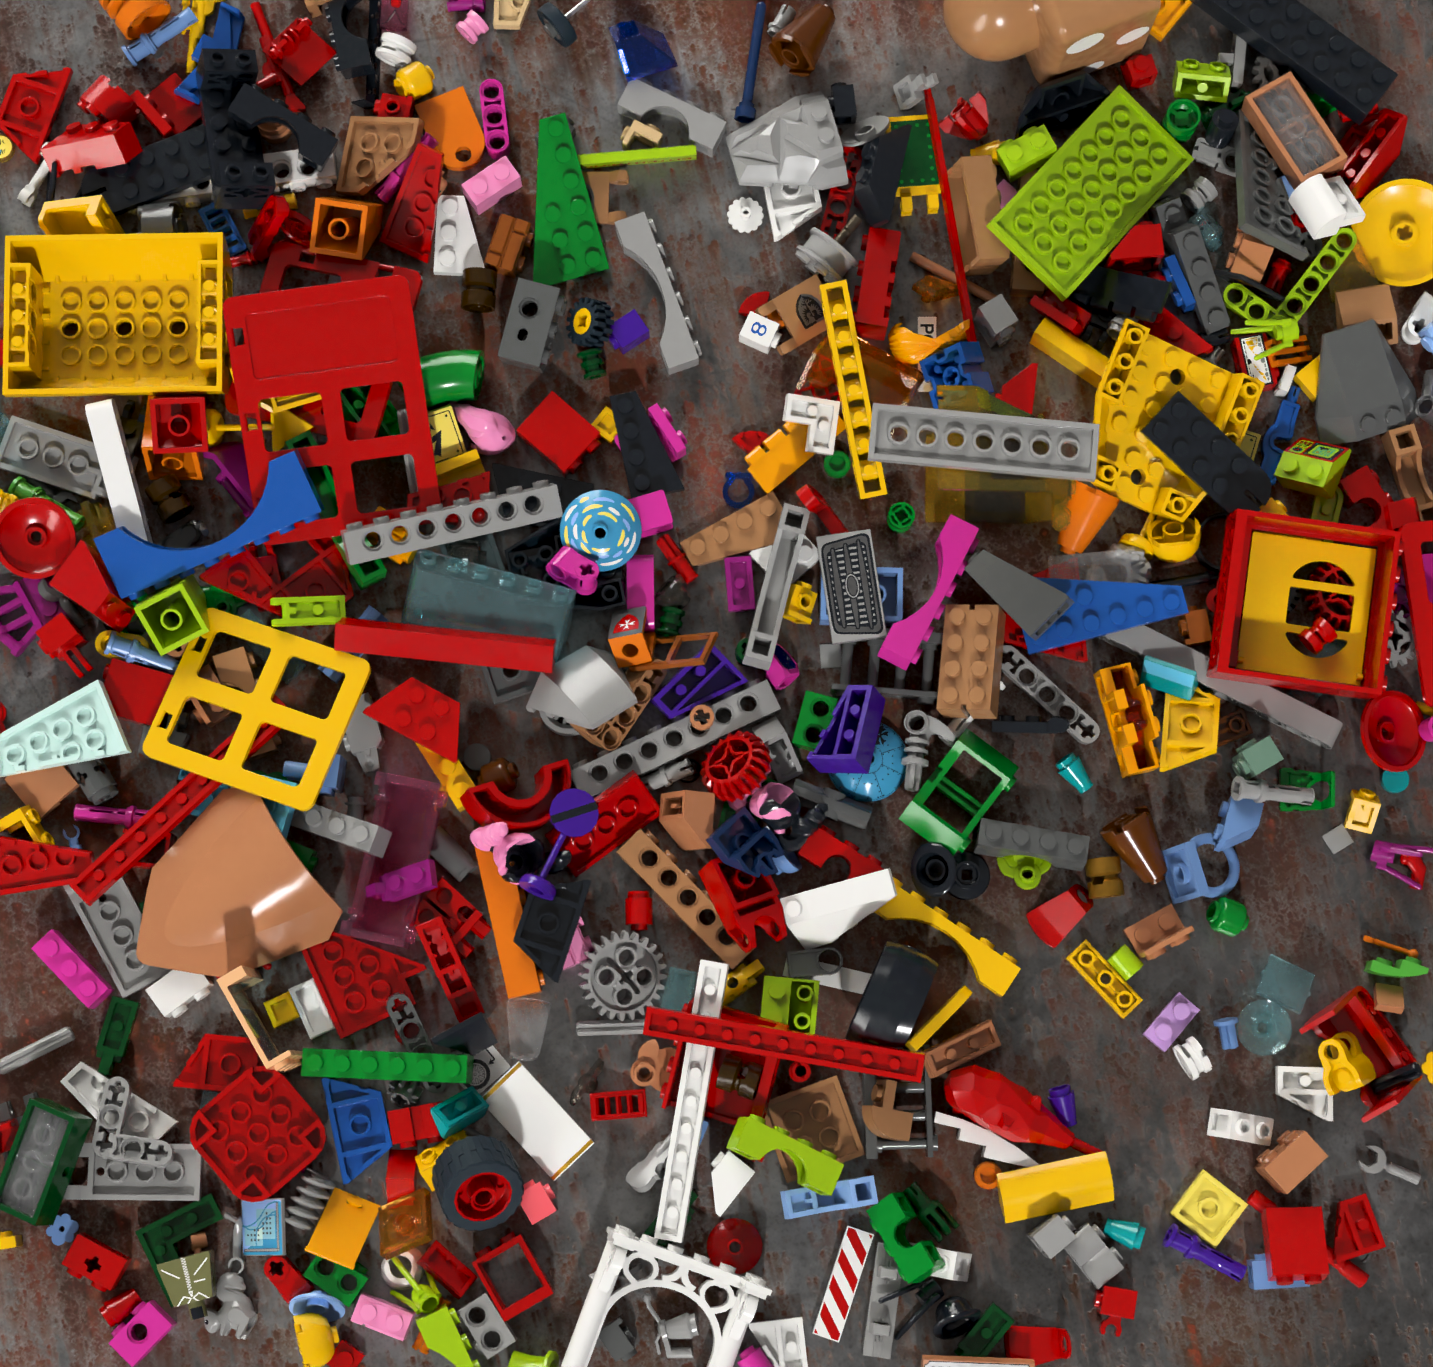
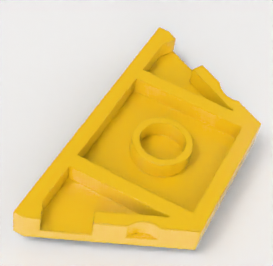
M1199 687L1196 688L1191 700H1185L1165 693L1160 772H1165L1217 753L1220 698L1201 691Z

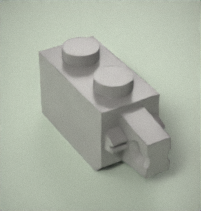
M369 692L361 695L346 730V735L343 737L346 751H351L357 757L365 774L381 769L378 750L382 749L385 743L380 723L363 714L364 709L373 704L372 696Z

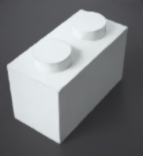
M172 970L145 991L164 1017L170 1018L173 1016L177 1018L188 1010L186 1005L195 999L198 1002L211 993L209 988L214 983L208 975Z

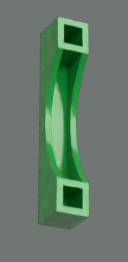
M308 430L285 441L284 450L316 446L317 443ZM327 465L306 468L325 510L319 512L321 519L336 517L338 515L334 480ZM365 536V544L373 546ZM331 537L361 591L385 579L387 570L381 559L349 565L342 537Z
M303 1048L301 1076L472 1084L474 1056Z

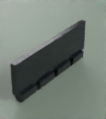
M1096 266L1072 292L1070 301L1079 306H1090L1092 309L1112 312L1113 314L1130 318L1135 316V319L1154 323L1157 315L1163 311L1172 283Z

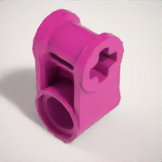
M569 546L561 547L546 565V571L553 579L562 582L581 595H590L597 589L598 565Z

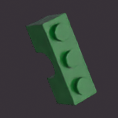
M903 1192L889 1194L879 1201L878 1204H875L866 1211L870 1217L869 1222L872 1228L880 1234L884 1241V1249L894 1258L898 1265L899 1275L908 1284L920 1283L946 1265L932 1240L920 1241L914 1246L907 1241L905 1236L906 1226L917 1215Z

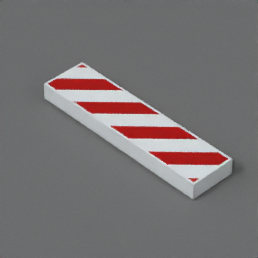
M847 1225L812 1334L839 1343L874 1234Z

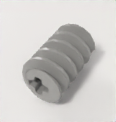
M305 1167L311 1175H301L300 1178L306 1185H296L295 1189L301 1195L290 1197L295 1206H285V1209L290 1214L289 1217L285 1216V1222L302 1230H313L315 1226L310 1219L318 1220L320 1218L315 1209L325 1208V1204L320 1199L330 1198V1194L325 1189H334L336 1185L329 1177L314 1169Z

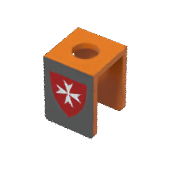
M646 606L616 611L612 614L608 642L618 668L653 661L657 636L655 632L644 633L647 616Z

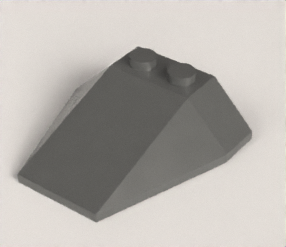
M1374 319L1322 334L1314 418L1320 442L1328 444L1357 442L1406 426L1417 417L1414 412V405L1417 401L1415 388Z

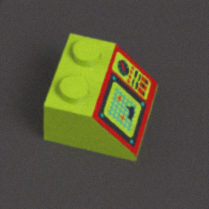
M1300 437L1283 451L1274 476L1284 488L1333 499L1351 449Z

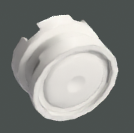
M384 32L380 39L381 46L377 47L375 55L383 62L397 68L409 65L412 62L410 57L417 50L416 45L401 35Z
M1191 1036L1185 1040L1186 1043L1183 1045L1177 1044L1172 1048L1182 1069L1193 1081L1199 1078L1201 1072L1207 1073L1212 1070V1065L1208 1056H1205L1199 1042Z

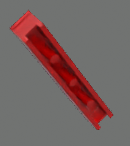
M342 617L335 624V651L552 673L555 666L556 639Z

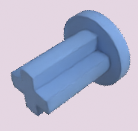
M1226 1017L1213 1021L1214 1026L1219 1028L1223 1050L1239 1047L1235 1029L1238 1017Z

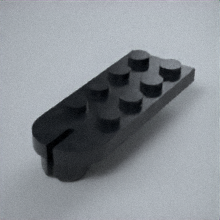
M203 124L143 147V151L126 164L96 169L95 166L92 167L83 177L81 191L84 197L102 195L113 214L118 216L134 210L138 206L152 203L211 180Z
M1179 391L1169 399L1140 431L1228 514H1231L1237 508L1252 511L1261 510L1244 494L1246 489L1256 498V502L1259 505H1266L1271 495V482L1264 470Z

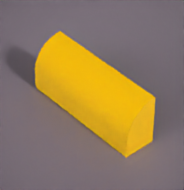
M1046 316L1034 331L1029 343L1098 389L1109 358Z
M1106 1151L996 1174L999 1204L1005 1224L1114 1201L1113 1180Z

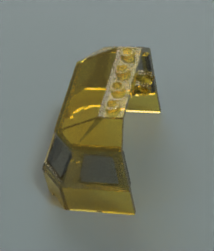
M937 385V396H943V400L938 399V409L1045 419L1043 414H1037L1036 416L989 395L987 390L978 386ZM932 432L931 434H926L925 444L933 443L935 441L934 434ZM951 433L948 435L947 440L951 446L958 447L963 444V438L960 434ZM982 435L976 438V445L980 449L985 450L991 447V440L987 436ZM1008 438L1004 441V447L1007 451L1016 452L1020 449L1019 442L1016 439ZM1036 441L1033 443L1032 448L1036 454L1044 455L1048 452V446L1045 442ZM925 466V523H946L950 514L968 523L1031 524L1051 520L1054 530L1060 532L1066 530V527L1070 524L1071 511L1066 506H1068V501L1072 499V495H1075L1076 480Z

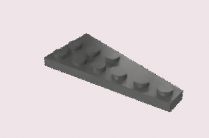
M1239 109L1235 112L1239 123L1234 132L1238 228L1244 233L1262 240L1267 245H1271L1303 261L1309 256L1307 247L1301 246L1299 240L1302 236L1301 230L1293 224L1291 215L1294 213L1293 208L1288 201L1289 197L1282 179H1277L1274 171L1277 168V164L1274 159L1269 157L1266 146L1242 110Z

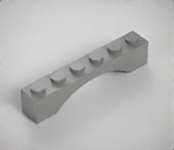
M644 211L615 221V231L623 253L635 260L649 273L662 295L666 310L664 333L659 345L668 375L699 365L698 356H701L702 352L698 341H692L689 332L693 331L688 315L683 317L680 308L684 306L680 292H674L671 283L675 282L671 268H665L662 259L666 258L661 242L656 244L653 235L657 231L652 218L647 220Z
M784 503L742 664L769 671L810 511L806 508Z

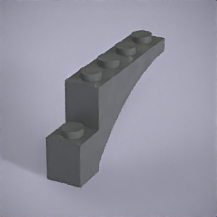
M1169 195L1157 200L1147 210L1150 220L1153 224L1161 223L1163 244L1170 256L1175 254L1196 301L1194 309L1203 334L1208 335L1230 326L1231 322L1199 225L1187 221L1180 197Z

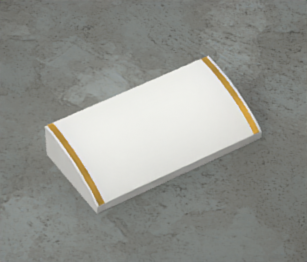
M520 1061L482 1096L490 1105L488 1110L553 1181L562 1175L595 1143Z

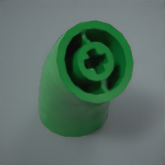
M468 349L448 350L420 357L427 409L448 402L478 400L484 379L485 357L483 351ZM396 381V382L398 383L400 389H401L402 392L404 393L402 383L399 382V381Z

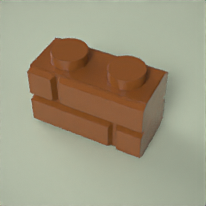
M500 214L484 260V267L513 279L516 278L517 272H523L526 264V257L523 255L526 247L531 248L535 233L531 232V223Z

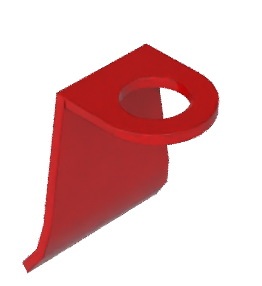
M1075 884L1069 890L1028 912L1026 917L1034 933L1046 945L1055 948L1093 907L1094 903L1093 899H1089L1088 891L1081 885ZM1077 891H1080L1086 897L1087 903L1079 898Z
M1011 1326L1005 1333L1006 1358L1033 1359L1035 1366L1060 1358L1069 1359L1071 1356V1340L1068 1331L1064 1328ZM1064 1337H1065L1066 1345H1067V1349H1066V1350H1065V1348H1064V1342H1063V1338H1064Z

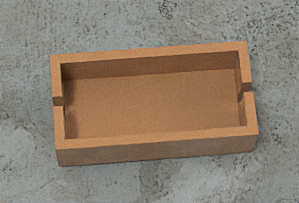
M991 155L961 157L947 171L965 276L989 275L1010 258V250L986 227L1001 210V193L996 185L997 170L992 162Z
M946 604L936 707L944 718L968 719L969 713L973 719H997L1006 614L1000 605H975V610H973L970 605Z

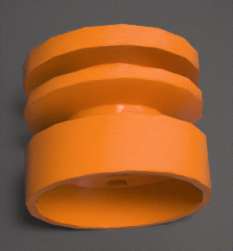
M99 0L100 5L106 10L109 17L115 19L116 26L126 39L132 41L139 39L141 33L146 32L148 34L158 28L167 19L171 10L167 0Z

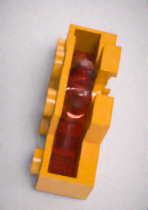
M1130 662L1098 670L1093 676L1122 779L1156 770L1160 767L1161 756L1159 749L1154 747L1153 740L1159 737L1160 723L1157 716H1153L1151 692L1146 690L1145 684L1137 686L1139 683L1138 674L1135 669H1132Z

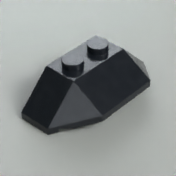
M1085 70L1040 84L1026 96L1018 119L1015 139L1023 136L1024 131L1032 126L1039 127L1044 124L1048 132L1086 120L1111 92Z
M910 124L903 125L884 134L863 147L861 167L856 174L857 184L854 194V206L871 227L877 228L890 221L912 128Z

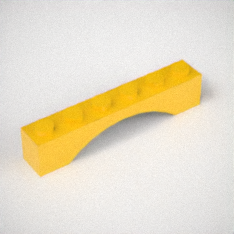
M893 877L897 896L874 913L885 920L903 919L917 921L943 932L966 955L973 968L977 982L997 996L1002 997L1021 970V968L1016 966L1018 961L1005 952L1003 955H1000L994 951L995 945L987 939L981 937L978 940L970 935L972 930L959 921L956 925L947 919L948 913L937 906L934 909L924 904L926 899L915 891L909 894L901 888L903 883Z

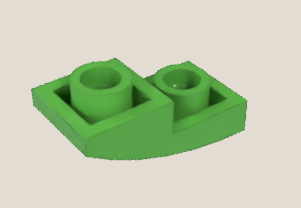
M1406 956V959L1396 960L1394 967H1392L1393 962L1377 957L1376 961H1367L1364 972L1392 978L1419 976L1427 974L1429 968L1421 966V960Z

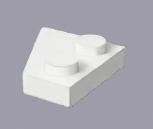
M1275 1066L1276 1095L1325 1121H1333V1096H1329L1323 1081V1067Z

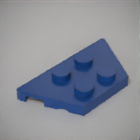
M323 1078L321 1080L344 1185L350 1183L394 1145L392 1144L382 1091Z

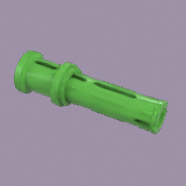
M18 476L10 484L8 493L18 496L19 500L29 497L50 500L67 512L76 532L84 526L86 519L83 515L46 495L43 488L30 485L24 477Z

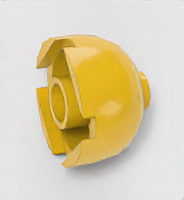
M1157 515V520L1152 523L1150 520L1147 524L1146 539L1149 540L1152 546L1154 556L1159 560L1169 563L1182 562L1191 558L1199 548L1201 526L1195 517L1194 520L1187 517L1181 523Z
M313 1312L293 1316L299 1351L303 1358V1367L324 1366L334 1355V1343L339 1342L336 1325L330 1327L327 1318Z

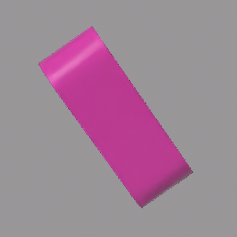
M487 79L482 82L479 89L485 144L488 155L494 160H499L505 155L508 157L511 149L505 96L502 84L498 80ZM489 91L499 93L495 98L486 97ZM492 116H499L502 118L501 121L496 124H492L488 121ZM496 141L504 142V146L500 149L491 147Z
M654 554L633 555L626 562L627 609L646 606L647 616L644 632H655Z

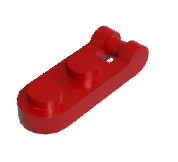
M270 195L248 232L249 243L253 245L252 253L257 260H263L269 256L268 247L273 238L278 234L284 219L289 215L290 206L284 196Z

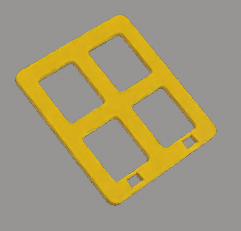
M208 608L210 631L201 635L202 638L207 639L201 653L194 651L199 637L188 642L144 740L143 751L149 758L300 811H308L315 805L369 679L371 666L363 658L342 651H335L334 648L215 608ZM218 632H223L271 649L252 693H244L198 676ZM292 657H297L345 674V679L326 719H320L272 701L288 662ZM188 698H196L242 715L226 755L222 760H216L169 743L170 736ZM165 713L173 715L167 729L160 727ZM268 723L317 741L298 786H290L243 768L262 724Z

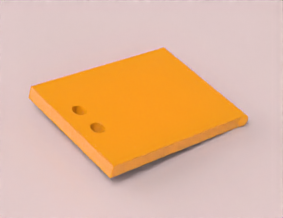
M335 1187L314 1233L305 1247V1251L354 1270L355 1263L381 1206Z

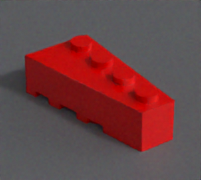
M870 227L868 235L863 234L861 251L866 252L864 261L859 260L857 276L862 278L860 286L855 285L853 301L858 302L856 312L852 311L857 337L882 341L885 339L901 231Z

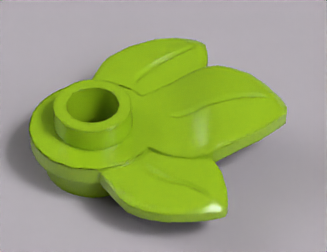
M1009 855L1001 858L997 857V864L1002 874L1014 878L1016 885L1025 890L1037 887L1041 881V875L1046 873L1051 867L1050 862L1032 856ZM1024 872H1030L1033 876L1029 879H1026L1022 876V874Z

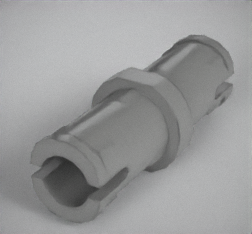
M685 758L671 766L660 767L658 771L642 778L640 777L643 784L648 783L646 788L651 792L663 786H671L673 782L693 775L694 769L691 767L684 770V767L691 765L690 760Z

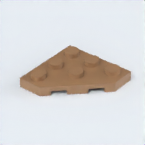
M351 116L336 192L340 195L364 196L415 151L417 144L421 142L424 121L420 118Z

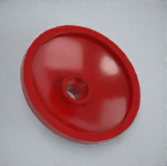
M39 497L23 498L13 502L0 513V562L9 571L20 577L42 579L56 574L76 547V531L70 516L63 508L50 500ZM34 531L41 533V540L36 541L33 539L32 534Z
M1389 690L1382 692L1381 696L1370 699L1363 710L1360 722L1362 743L1370 759L1383 770L1389 772L1406 771L1415 766L1423 755L1426 741L1419 734V725L1424 720V717L1412 698L1400 691Z

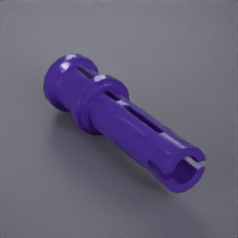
M1173 1223L1165 1234L1162 1243L1164 1247L1170 1246L1183 1253L1185 1258H1195L1237 1282H1240L1244 1277L1247 1266L1210 1248L1201 1242L1199 1236H1191L1178 1229L1177 1224Z

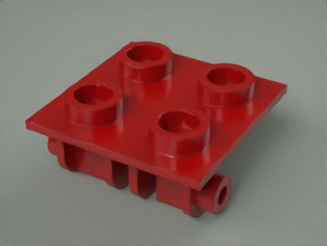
M307 17L303 19L296 18L262 50L270 60L301 87L337 54L331 46L310 28L312 22Z

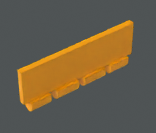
M839 415L836 436L845 430V423ZM786 422L782 427L787 432V436L778 429L762 442L768 450L767 453L758 445L744 457L750 466L747 468V471L766 494L771 492L816 454L805 452L808 425Z

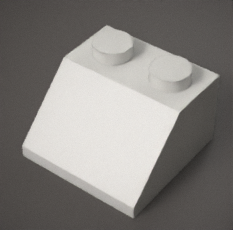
M729 1150L725 1154L720 1151L710 1164L714 1167L711 1171L715 1212L720 1217L755 1173L752 1168Z

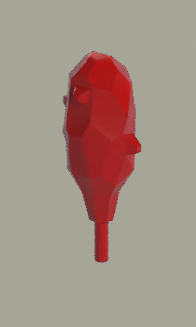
M970 1065L950 1071L945 1080L946 1101L953 1107L952 1113H962L980 1127L1011 1142L1036 1143L1063 1150L1071 1147L1085 1155L1102 1152V1150L1076 1138L1075 1134L1041 1103L1042 1097L1032 1095L1026 1088L1010 1081L1001 1073L977 1065Z

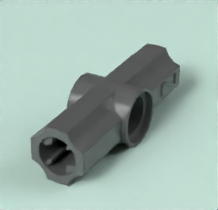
M796 779L792 789L799 797L801 807L813 809L819 803L828 804V811L825 812L826 819L835 822L839 820L865 830L873 810L872 807L846 798L845 794L826 787L820 788Z

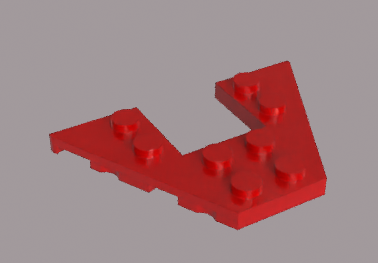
M331 537L306 540L318 556L279 585L275 584L245 545L246 551L232 557L228 554L220 562L199 575L201 581L282 617L281 605H270L271 598L345 595L346 604L354 597L349 578V569ZM317 625L302 627L312 630Z

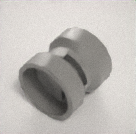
M1203 176L1194 181L1191 189L1187 188L1180 194L1182 202L1195 214L1204 209L1206 202H1211L1218 196L1214 185Z

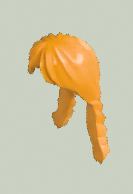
M970 319L961 322L956 327L936 338L926 337L913 333L905 327H899L903 323L895 324L888 334L890 350L898 361L907 364H917L919 361L930 357L940 350L946 349L960 341H965L967 339L965 331L970 327Z

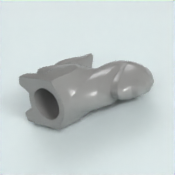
M226 1272L218 1278L216 1284V1296L223 1302V1305L219 1311L206 1308L208 1316L204 1317V1324L209 1333H215L220 1329V1335L227 1336L230 1330L234 1329L236 1330L235 1336L237 1339L246 1340L258 1320V1314L254 1311L250 1298L244 1294L246 1290L244 1279L236 1272Z

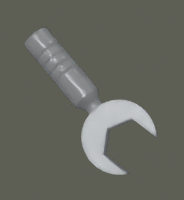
M1366 1146L1375 1152L1374 1163L1366 1166L1356 1160L1359 1168L1366 1173L1375 1174L1385 1169L1388 1173L1416 1185L1421 1179V1174L1393 1162L1387 1163L1386 1154L1377 1146Z

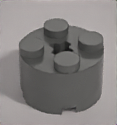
M179 201L147 203L138 206L137 215L141 222V231H138V233H188L187 221H182L180 213H185L183 206Z

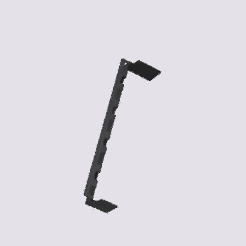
M369 0L368 42L373 50L374 62L377 63L376 73L366 77V99L351 102L365 110L374 108V99H379L380 59L376 57L375 51L377 47L381 46L383 6L381 0ZM378 12L379 18L375 19V15ZM377 24H379V33L377 32ZM377 37L378 43L374 44L375 38ZM375 74L377 75V83H375ZM373 88H376V94H373Z

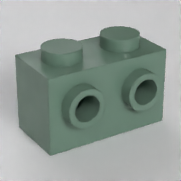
M1270 735L1259 742L1255 738L1235 749L1238 754L1231 758L1234 762L1232 768L1236 775L1242 776L1246 780L1253 778L1284 759Z

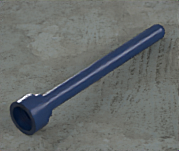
M759 1L756 4L742 102H739V106H736L734 115L736 121L747 124L755 120L756 109L752 101L766 13V3L763 1Z

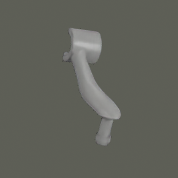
M226 1212L223 1217L235 1223L233 1229V1258L228 1262V1269L231 1268L235 1260H238L241 1263V1269L238 1271L239 1274L246 1268V1261L241 1257L243 1222L241 1216L237 1218Z

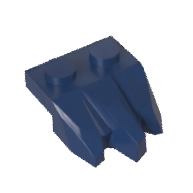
M745 806L739 808L706 839L724 864L757 878L761 874L766 877L778 873L772 857L778 858L785 855L779 840L768 825L761 828Z

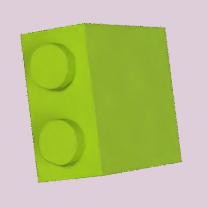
M193 574L182 579L178 578L170 584L144 596L134 607L136 614L161 656L210 631L206 597Z

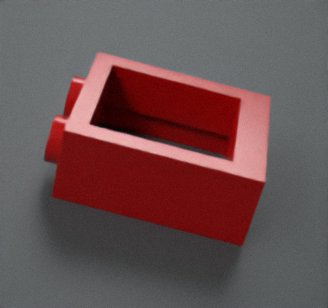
M514 1231L499 1239L502 1245L492 1250L490 1246H487L475 1253L477 1259L471 1262L504 1322L555 1292L523 1233L516 1236ZM519 1243L542 1286L511 1305L506 1306L483 1263Z

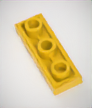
M1086 939L1065 958L1121 1019H1124L1143 1001ZM1102 974H1106L1109 977L1107 984L1101 982L1100 977Z

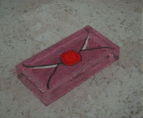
M382 0L381 30L407 31L409 0Z

